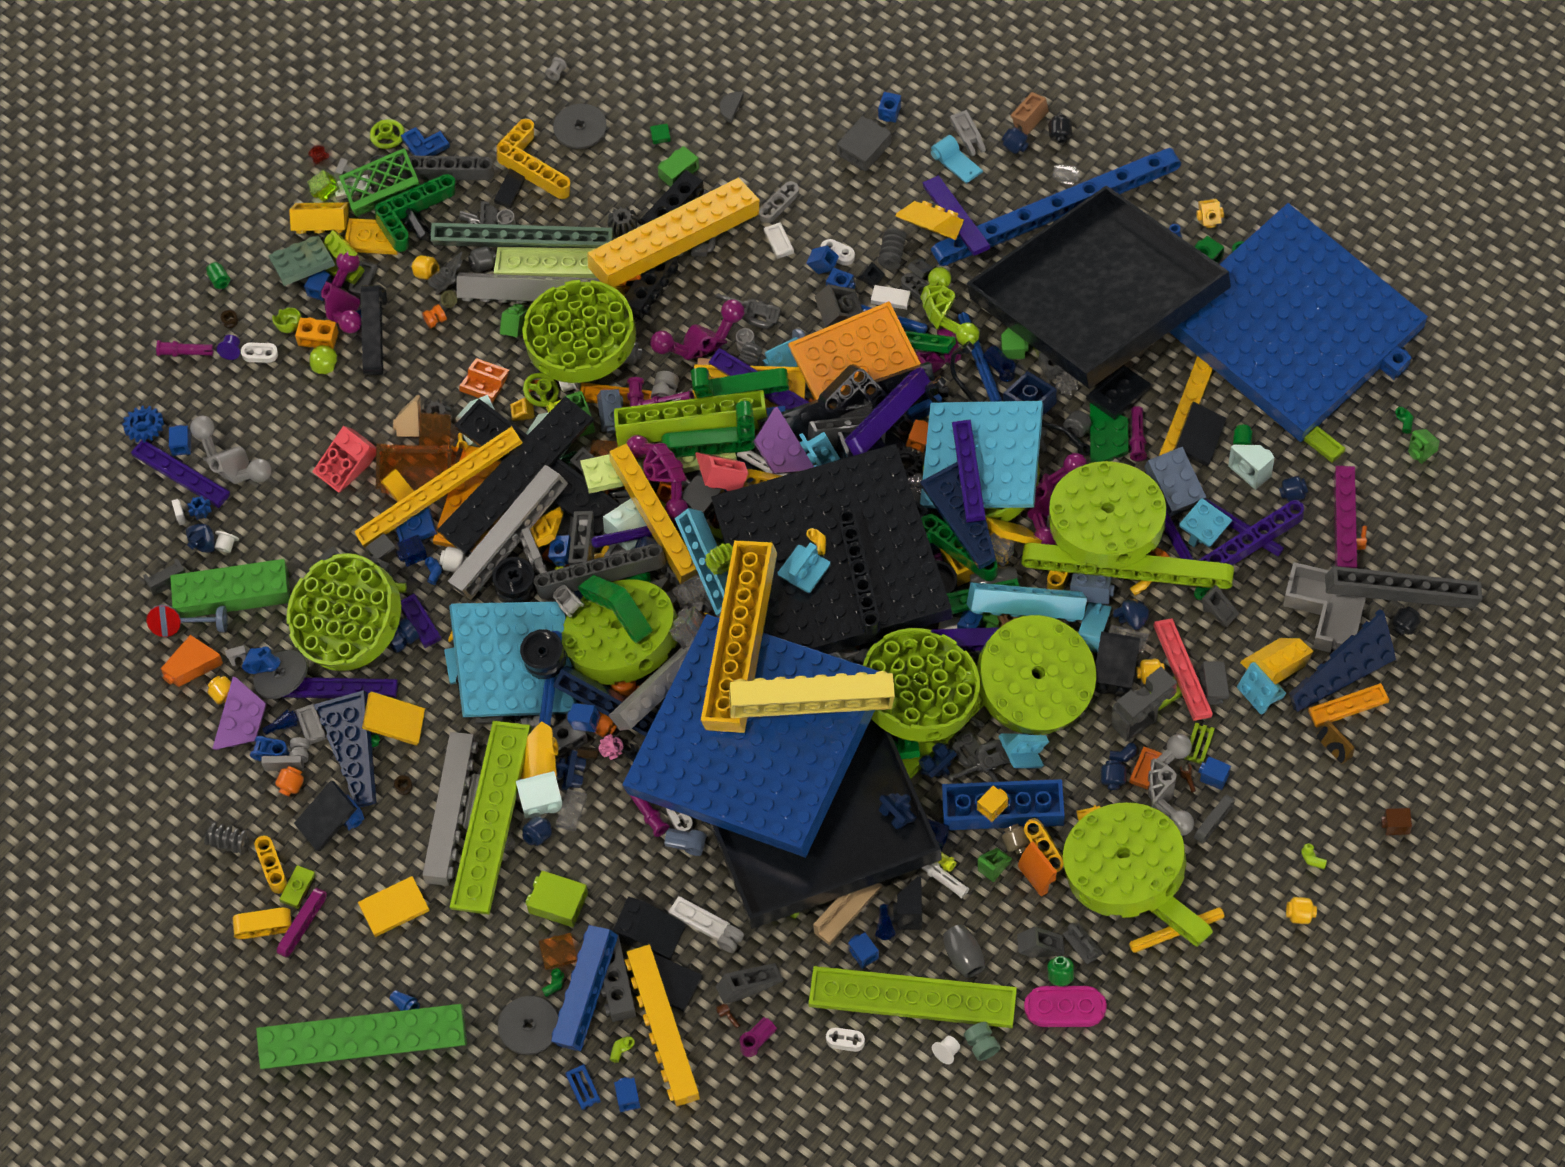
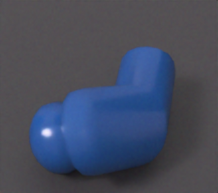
M428 557L425 560V565L431 573L427 582L436 585L442 572V567L437 559Z

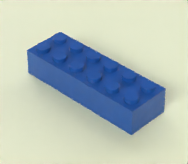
M1062 779L942 784L944 830L1008 828L1015 824L1025 826L1026 822L1031 818L1039 819L1044 826H1064ZM992 786H995L997 789L1005 791L1008 795V807L991 822L977 810V801ZM1031 823L1028 827H1038V825Z

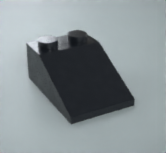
M628 896L613 932L619 935L620 943L634 948L650 944L654 954L671 960L686 924L647 902Z

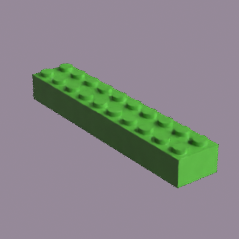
M463 1004L256 1028L260 1069L467 1046Z

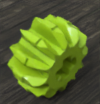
M730 543L716 546L710 550V553L706 554V565L714 575L728 572L733 550Z

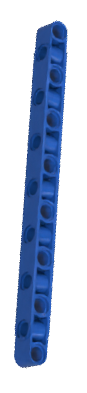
M1167 148L976 227L990 244L991 248L1058 220L1105 186H1108L1118 194H1122L1176 171L1181 166V161L1172 148ZM959 235L956 240L948 238L936 243L931 248V252L940 266H946L973 255Z

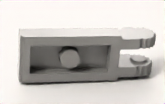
M967 110L951 115L950 121L970 156L975 155V149L972 145L975 142L981 153L985 152L986 148L981 135Z

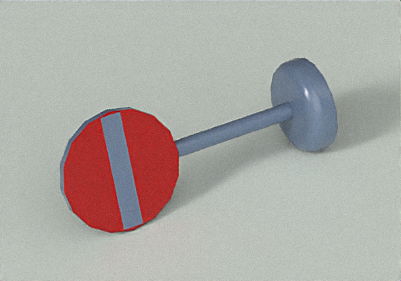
M158 605L149 611L146 622L148 628L155 635L169 637L177 633L182 622H216L218 632L225 633L227 631L228 617L225 606L217 608L216 617L180 618L179 613L171 606Z

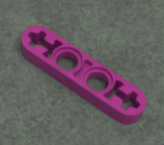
M319 888L313 890L277 947V954L285 958L291 955L323 905L327 896L325 891Z

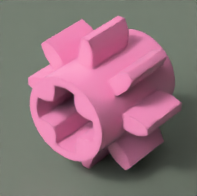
M610 734L600 740L599 751L602 756H609V759L613 760L622 754L623 743L620 738H613V735Z

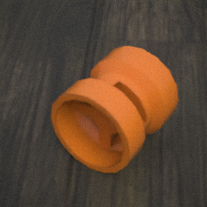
M439 304L433 306V309L430 311L422 312V316L430 329L435 327L437 323L447 320Z

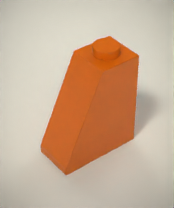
M190 635L160 669L163 673V679L170 685L173 683L180 687L221 666L223 661L219 653Z

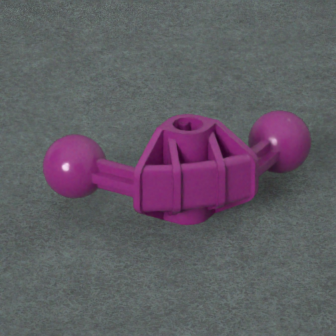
M347 251L344 255L340 253L337 256L336 264L338 271L332 283H325L321 297L325 299L327 319L339 324L340 329L345 333L351 334L361 328V316L356 312L360 305V299L342 290L341 287L348 273H353L358 269L360 260L358 255L349 256Z
M731 299L726 301L721 307L723 320L716 333L703 326L692 325L688 329L682 345L675 342L672 335L667 331H658L651 337V348L658 354L673 352L688 361L693 358H701L712 351L715 352L722 345L727 344L726 337L732 324L739 322L744 316V306L738 300Z
M641 435L631 436L626 443L635 459H642L646 456L643 468L647 480L671 482V499L666 503L664 509L671 521L676 522L675 518L689 508L686 501L682 499V481H686L687 477L683 472L681 461L676 459L674 453L669 450L665 443L651 444Z
M1079 453L1068 455L1064 460L1063 467L1050 476L1045 473L1036 487L1034 508H1029L1027 515L1033 520L1036 528L1034 535L1042 540L1041 544L1056 545L1050 527H1047L1045 522L1049 515L1050 499L1057 483L1066 474L1088 464L1086 458Z

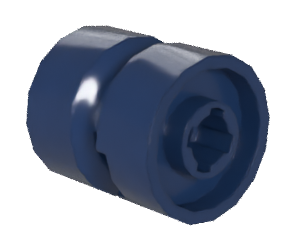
M407 618L399 622L397 631L389 644L395 653L405 649L407 643L412 644L420 638L416 629Z

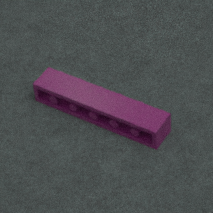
M1336 466L1334 472L1335 566L1357 569L1355 466Z

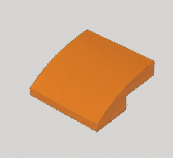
M476 358L468 368V375L460 384L459 391L477 398L488 395L491 403H493L508 377L509 369Z
M1032 841L1023 852L1018 868L1042 897L1048 893L1049 884L1056 880L1057 871Z

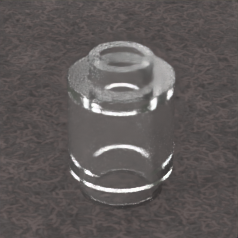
M1055 164L1053 179H1057V182L1073 185L1075 181L1078 182L1080 171H1077L1076 166Z

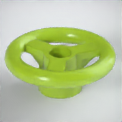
M381 120L371 128L370 140L378 148L391 149L402 142L401 135L405 133L402 124L396 120ZM393 125L399 129V137L394 135ZM379 128V132H380V133L375 136V133H376L377 129ZM382 139H391L394 142L389 144H383L378 141Z
M543 373L531 374L523 384V392L526 399L535 406L546 407V405H549V402L554 403L558 399L559 388L554 379ZM541 378L536 384L530 383L534 379ZM552 387L553 396L550 400L547 401L546 394L551 390ZM529 389L536 391L541 401L535 400L530 395Z

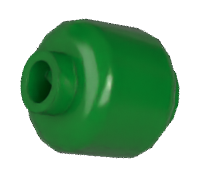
M1058 956L1048 962V979L1053 985L1067 986L1074 980V965L1069 958Z

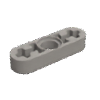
M792 181L786 182L760 207V220L764 223L773 222L799 196L798 184ZM778 199L784 201L782 205H776L774 202Z

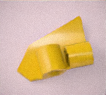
M542 721L527 736L521 779L552 771L555 772L557 777L555 755H558L559 751L558 742L553 737L552 728Z

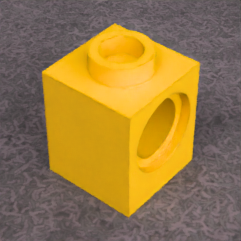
M992 786L977 801V810L991 822L1008 807V795L1005 791L997 789L995 786Z

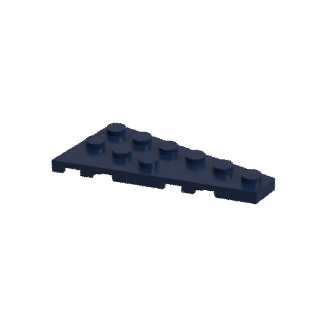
M958 462L920 481V486L977 568L980 570L995 562L996 557L986 520L966 523Z
M1379 609L1375 613L1376 616L1370 622L1366 621L1362 625L1363 628L1356 635H1351L1330 655L1331 658L1324 665L1321 663L1316 668L1317 671L1310 678L1306 677L1289 693L1293 709L1296 712L1396 660L1384 611Z

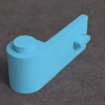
M948 135L931 147L932 157L935 160H939L964 183L967 184L983 173L981 168L959 150V145L953 136Z
M1089 602L1078 634L1084 639L1090 651L1098 654L1101 631L1104 632L1111 612V606Z

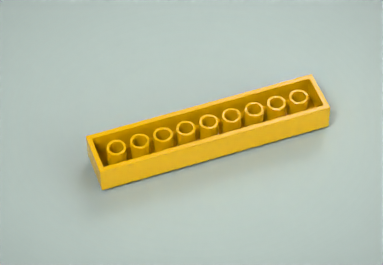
M738 177L588 252V268L600 282L616 287L759 215V198Z
M734 541L701 715V722L708 731L745 733L748 717L730 718L729 686L730 682L737 679H744L746 681H754L777 558L776 549L771 542Z

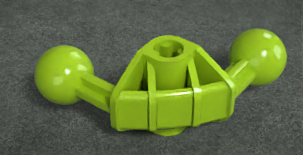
M944 267L932 269L928 275L929 285L924 287L920 296L923 309L926 311L929 321L937 330L944 327L955 333L956 339L961 345L968 341L974 345L979 339L977 326L969 322L960 325L947 318L955 298V293L947 288L952 279L950 272Z

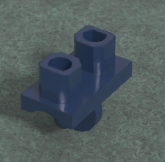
M938 742L932 747L935 753L933 758L930 755H924L918 760L922 767L919 771L923 776L927 775L930 778L935 776L938 778L941 774L944 777L950 775L948 770L951 766L950 761L957 754L954 750L948 749L943 743Z
M571 751V755L567 757L566 764V759L560 758L559 763H556L557 777L562 778L564 774L563 790H568L569 787L580 788L582 785L583 776L574 774V770L583 771L586 759L578 757V751Z
M891 793L880 797L879 800L882 804L879 811L885 816H890L891 813L895 816L892 820V825L896 829L903 828L907 823L914 822L917 818L910 811L911 806L908 804L910 796L908 794L901 796L899 793Z

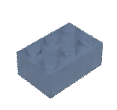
M1183 447L1150 459L1144 466L1147 474L1161 489L1166 502V511L1170 517L1193 508L1200 499H1206V495Z

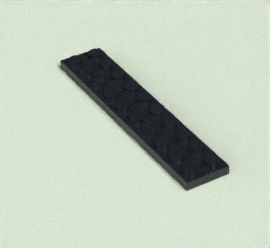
M925 362L874 381L889 395L913 370L919 367L924 369L931 381L935 379L931 363ZM870 384L866 386L865 391L869 389ZM936 388L929 389L933 396L938 394ZM857 390L836 412L827 411L820 406L818 400L781 413L800 443L803 440L799 434L803 433L806 440L808 438L810 421L869 415L874 408ZM924 392L912 406L929 399ZM882 397L878 398L877 403L881 401ZM832 398L828 400L827 405L832 402ZM768 417L757 420L759 430L762 429Z
M565 396L522 440L523 443L516 447L437 529L438 533L467 555L494 527L545 465L551 467L592 424L593 418Z
M478 399L454 425L455 429L479 447L511 426L521 441L527 436L526 433L481 399ZM512 451L498 459V461L501 463ZM558 458L550 468L559 473L568 485L553 503L572 517H574L575 511H593L594 534L597 536L601 535L604 531L603 516L620 506V504L603 491L589 493L585 478Z

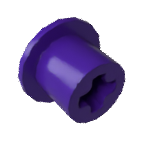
M226 335L223 342L218 344L217 353L227 360L237 359L240 355L239 338L234 335Z

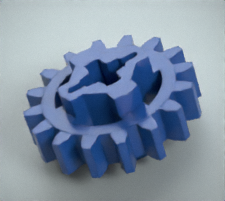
M141 406L140 410L134 408V412H128L129 417H124L125 422L122 423L126 436H129L130 440L135 438V441L139 442L142 439L143 443L148 438L152 441V436L158 437V431H163L162 426L164 425L162 414L158 413L156 408L152 410L151 406L147 409Z

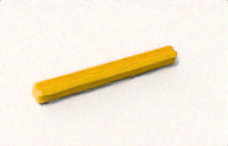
M1218 907L1198 916L1207 924H1211L1223 919L1224 912ZM1169 926L1133 940L1129 943L1131 951L1136 953L1180 936V934Z

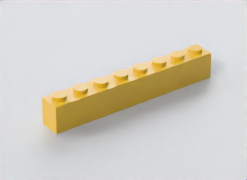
M627 443L611 450L610 462L652 536L661 545L665 558L679 583L682 585L697 578L698 572L686 545Z
M649 944L627 951L628 959H625V964L628 971L632 970L634 977L630 979L633 988L638 989L640 994L636 996L640 1008L644 1007L646 1014L642 1016L645 1025L650 1026L652 1031L648 1033L652 1045L656 1044L658 1051L654 1053L658 1064L662 1063L664 1068L661 1071L664 1083L668 1082L670 1089H667L670 1102L674 1101L676 1107L699 1100V1092L651 946Z

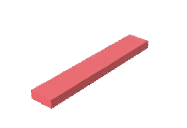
M1173 618L1155 621L1153 626L1193 721L1211 718L1213 715Z

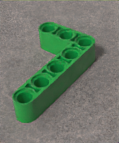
M449 174L442 175L380 202L375 206L376 223L396 251L403 252L409 247L408 231L400 221L408 216L405 211L410 207L419 212L451 198L455 194V178Z
M698 367L691 370L692 388L697 398L764 390V394H770L789 389L788 372L785 368L715 379L711 378L707 368Z
M740 401L736 404V427L666 433L661 437V443H665L676 458L696 456V452L712 455L750 451L755 447L753 442L755 439V426L752 403Z
M933 514L925 515L921 519L929 543H934L983 580L993 581L998 575L997 561L979 570L945 522Z
M592 575L578 586L579 591L587 600L612 610L635 643H639L653 632L651 626L624 587Z

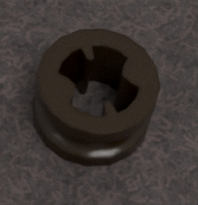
M226 310L222 312L220 318L224 327L233 328L238 324L235 311Z
M398 776L394 781V787L398 794L407 795L412 791L413 785L408 776ZM400 783H406L407 787H400Z

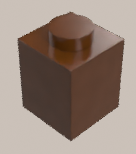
M1410 808L1385 810L1384 816H1381V827L1385 828L1386 835H1410L1412 829Z

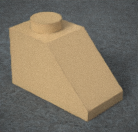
M416 395L399 412L396 419L393 420V429L396 430L397 436H420L422 432L420 395Z

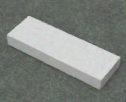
M678 896L668 912L672 917L717 941L725 934L724 930L727 925H730L729 922Z

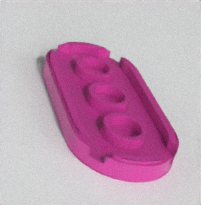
M1040 986L1033 989L1025 998L1024 1011L1029 1021L1040 1027H1090L1098 1024L1104 1018L1107 1004L1105 997L1091 986Z

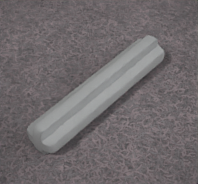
M473 774L471 777L463 819L464 829H468L480 774Z

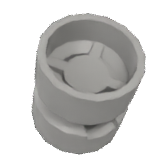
M669 371L657 372L650 398L676 394L679 377Z

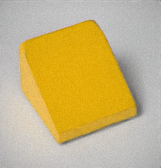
M526 398L510 404L512 421L535 417L534 406Z

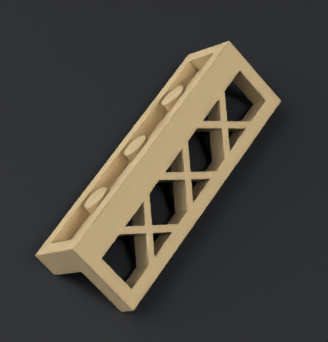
M877 883L837 898L813 924L814 934L830 946L882 889V885Z

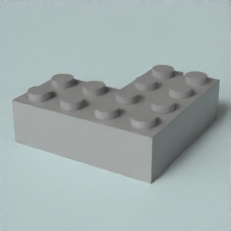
M1293 562L1283 606L1321 615L1313 649L1331 652V649L1336 650L1351 635L1358 633L1366 597L1326 593L1325 575L1329 570Z

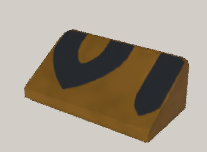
M1327 720L1317 733L1316 738L1339 763L1343 764L1353 757L1354 746Z

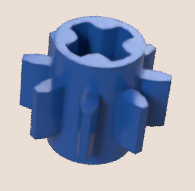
M203 496L193 497L191 503L187 504L190 509L188 511L190 516L195 515L197 520L206 519L208 512H212L209 499L204 501Z

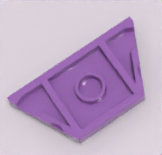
M773 408L767 421H765L762 429L753 441L773 474L793 473L813 468V464L779 408Z
M233 677L213 750L239 746L244 743H253L260 730L267 704L236 677Z

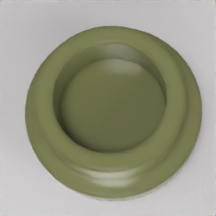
M453 290L444 291L441 295L442 305L446 308H453L457 303L456 292Z

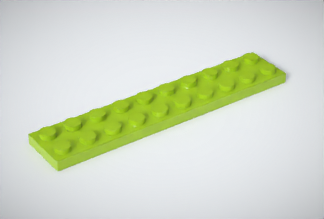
M500 721L492 722L450 903L451 910L490 915L518 792L516 781L521 779L527 736L531 733V725Z
M813 966L808 1005L814 1008L966 1024L987 1022L989 1026L1013 1028L1017 987Z

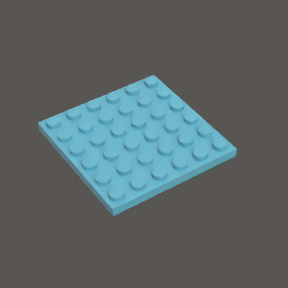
M1043 402L931 403L923 480L957 462L952 422L971 419L984 508H1034ZM922 489L920 504L925 508H936Z
M557 602L451 604L449 608L463 717L540 715L545 679L533 677L526 670L520 654V646L523 639L530 632L538 629L563 632L565 613L561 610ZM566 654L565 666L567 665L572 668L571 662ZM555 688L552 715L568 714L573 703H576V699Z

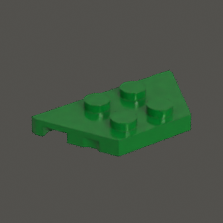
M1090 403V463L1111 462L1117 457L1120 458L1127 455L1128 418L1120 415L1114 420Z

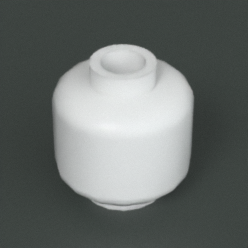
M447 547L446 550L441 552L439 565H442L443 570L455 573L468 557H465V554L455 547Z

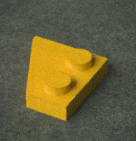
M560 507L541 516L530 529L538 548L549 544L556 538L564 514Z

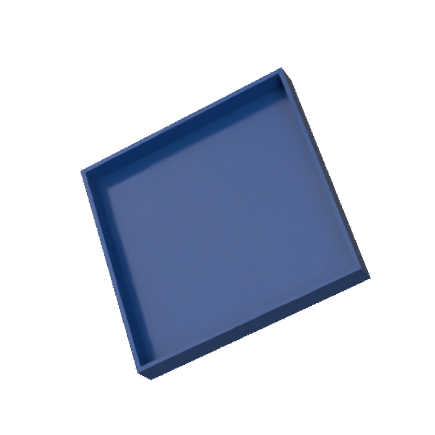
M1287 203L1219 264L1229 271L1231 288L1172 329L1170 333L1299 442H1302L1309 432L1316 426H1319L1380 369L1382 360L1394 348L1399 346L1402 349L1424 328L1428 316L1292 205Z
M706 614L622 786L628 795L806 858L875 710L748 717L745 733L706 730L701 722V715L720 619ZM763 633L755 679L765 678L766 680H774L776 677L794 679L796 676L814 678L816 675L831 677L840 673L849 676L859 672L875 674L879 671Z

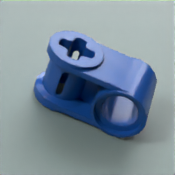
M268 646L256 649L251 648L245 657L242 669L250 674L271 672L278 668L281 661L271 653V649Z
M256 736L254 750L250 753L251 758L262 761L263 756H289L290 752L282 740Z

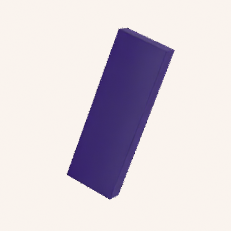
M415 593L401 600V610L416 629L423 647L427 648L441 641L440 634Z

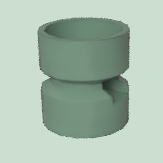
M987 1022L977 1023L964 1033L969 1046H973L972 1052L978 1061L994 1056L1001 1049L996 1038L991 1036L992 1031Z

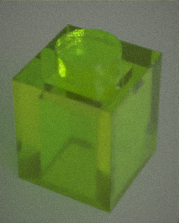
M324 169L307 182L311 195L322 201H325L340 189L334 176Z

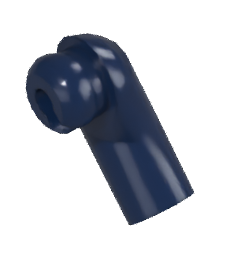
M1128 743L1121 752L1110 750L1109 760L1128 762L1136 755L1137 746L1134 743Z

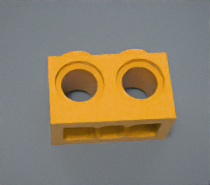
M300 317L295 337L298 346L316 348L317 346L325 345L334 349L339 331L336 322L331 320Z

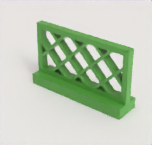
M405 148L339 176L356 217L374 210L375 206L380 202L421 185ZM404 154L405 161L403 165L394 163L397 157ZM380 164H389L386 172L378 170ZM393 166L401 168L398 176L389 174ZM404 170L411 172L413 176L408 179L401 178ZM364 171H373L370 179L362 177ZM376 173L384 175L381 184L373 181ZM350 177L356 178L353 187L346 185L345 179ZM388 177L395 179L394 185L390 187L384 185ZM360 180L367 182L364 191L356 188ZM371 184L379 187L378 191L374 194L368 192ZM354 192L362 193L361 199L353 202L352 196Z

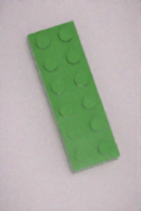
M285 559L170 575L172 607L179 613L180 618L216 614L219 606H225L227 612L286 604L289 603L290 599L289 574Z

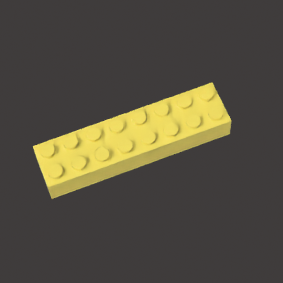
M879 671L875 674L859 672L849 676L844 673L831 677L816 675L814 678L796 676L794 679H786L785 677H776L774 680L757 678L754 681L737 679L730 682L729 686L730 718L892 709L895 697L893 673Z

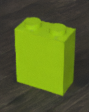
M541 871L540 876H537L534 880L532 894H529L526 899L528 912L574 928L588 895L587 885Z

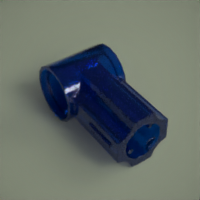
M996 345L988 348L983 357L997 371L1002 381H1012L1016 374L1015 362L1008 359ZM1005 369H1010L1011 371H1010V372H1005L1004 370H1005Z

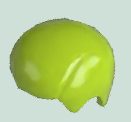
M288 307L283 310L280 309L277 316L273 315L272 321L279 331L292 333L297 330L300 317L302 318L296 308Z
M325 345L314 348L309 357L312 371L318 374L332 372L337 362L335 350Z

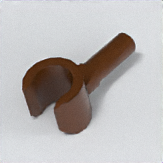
M1187 764L1188 771L1182 770L1180 766V776L1186 779L1191 792H1196L1191 778L1192 766Z
M727 1004L716 1007L720 1018L726 1015L736 1029L741 1026L732 1016Z

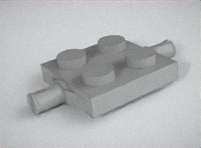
M529 527L522 529L523 537L520 540L526 558L529 559L534 569V573L539 575L547 572Z

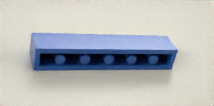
M589 925L584 934L583 945L578 952L575 969L571 973L570 985L565 992V1000L558 1014L557 1025L552 1032L551 1042L560 1047L580 1052L582 1050L618 935L610 929Z

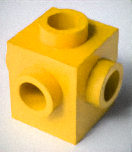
M1217 199L1198 201L1199 210L1196 211V216L1203 226L1213 228L1217 224L1222 223L1221 218H1224V212Z

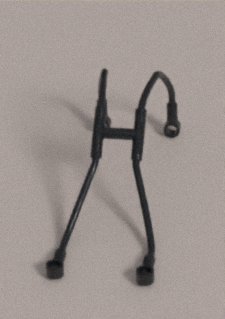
M968 341L953 351L950 360V370L953 379L972 402H979L964 386L955 371L956 355L969 354L975 348ZM939 376L936 380L929 382L925 386V393L933 403L940 402L934 398L929 389L942 388L947 382L942 376ZM1042 422V427L1064 432L1069 437V440L1078 448L1079 454L1083 456L1090 454V446L1083 444L1068 429L1059 425ZM1040 475L1039 482L1043 478V475Z

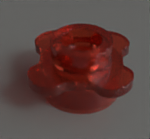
M321 145L314 146L308 152L309 157L313 158V163L319 164L324 159L329 158V153L325 152L324 146Z

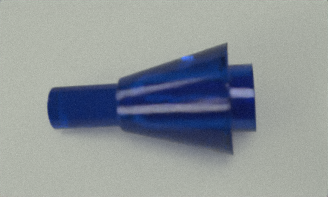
M287 709L272 724L262 729L265 735L275 730L297 726L296 722L299 720L294 710L290 711Z
M881 904L875 935L881 940H889L896 933L888 915V905Z

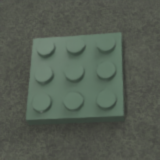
M319 235L309 237L305 241L294 243L290 247L276 250L268 255L284 286L335 266Z

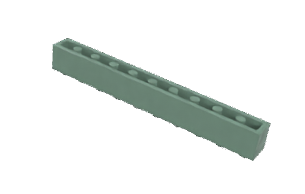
M432 223L431 242L434 245L598 248L615 239L613 228L463 223Z

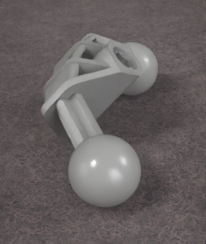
M203 415L193 419L190 425L191 433L196 438L202 440L207 457H204L203 460L213 472L220 474L224 479L231 481L233 484H238L247 479L258 483L269 479L272 469L266 460L255 459L249 464L247 454L240 446L216 452L211 438L215 429L213 421Z
M1174 734L1167 741V750L1157 759L1153 758L1151 760V770L1148 773V796L1151 799L1152 807L1167 815L1178 827L1181 835L1185 836L1193 830L1194 819L1189 812L1184 810L1176 811L1167 803L1174 796L1176 773L1168 764L1175 758L1183 759L1187 757L1192 750V743L1186 735Z

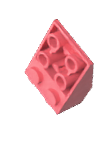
M343 426L312 472L340 493L371 464L380 449L354 429Z
M696 452V458L705 486L726 489L727 491L743 488L748 475L744 462Z

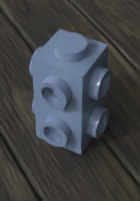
M619 389L600 390L597 395L601 431H607L610 434L616 433L614 409L623 406V397L619 394Z
M1073 573L1070 591L1083 592L1087 602L1109 604L1110 596L1114 597L1115 585H1111L1112 577Z

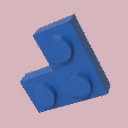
M415 127L401 135L402 141L413 156H434L450 147L449 142L441 131L424 139Z

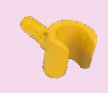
M458 433V442L454 449L456 452L459 447L465 448L464 452L468 448L467 442L463 441L462 433Z

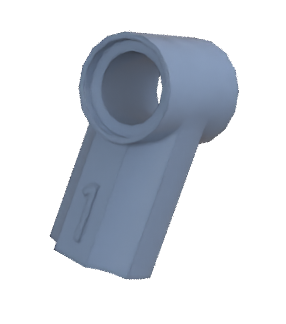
M669 828L666 832L664 844L667 847L685 850L690 855L700 856L702 855L707 835L698 830L686 832Z

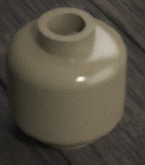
M1015 824L1004 829L1005 833L1002 834V839L1007 851L1011 853L1016 852V855L1023 853L1031 843L1024 832V826Z

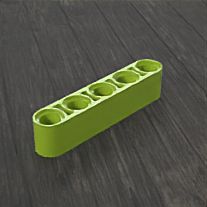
M1174 897L1163 906L1152 911L1153 914L1196 947L1213 933L1211 927L1203 919Z

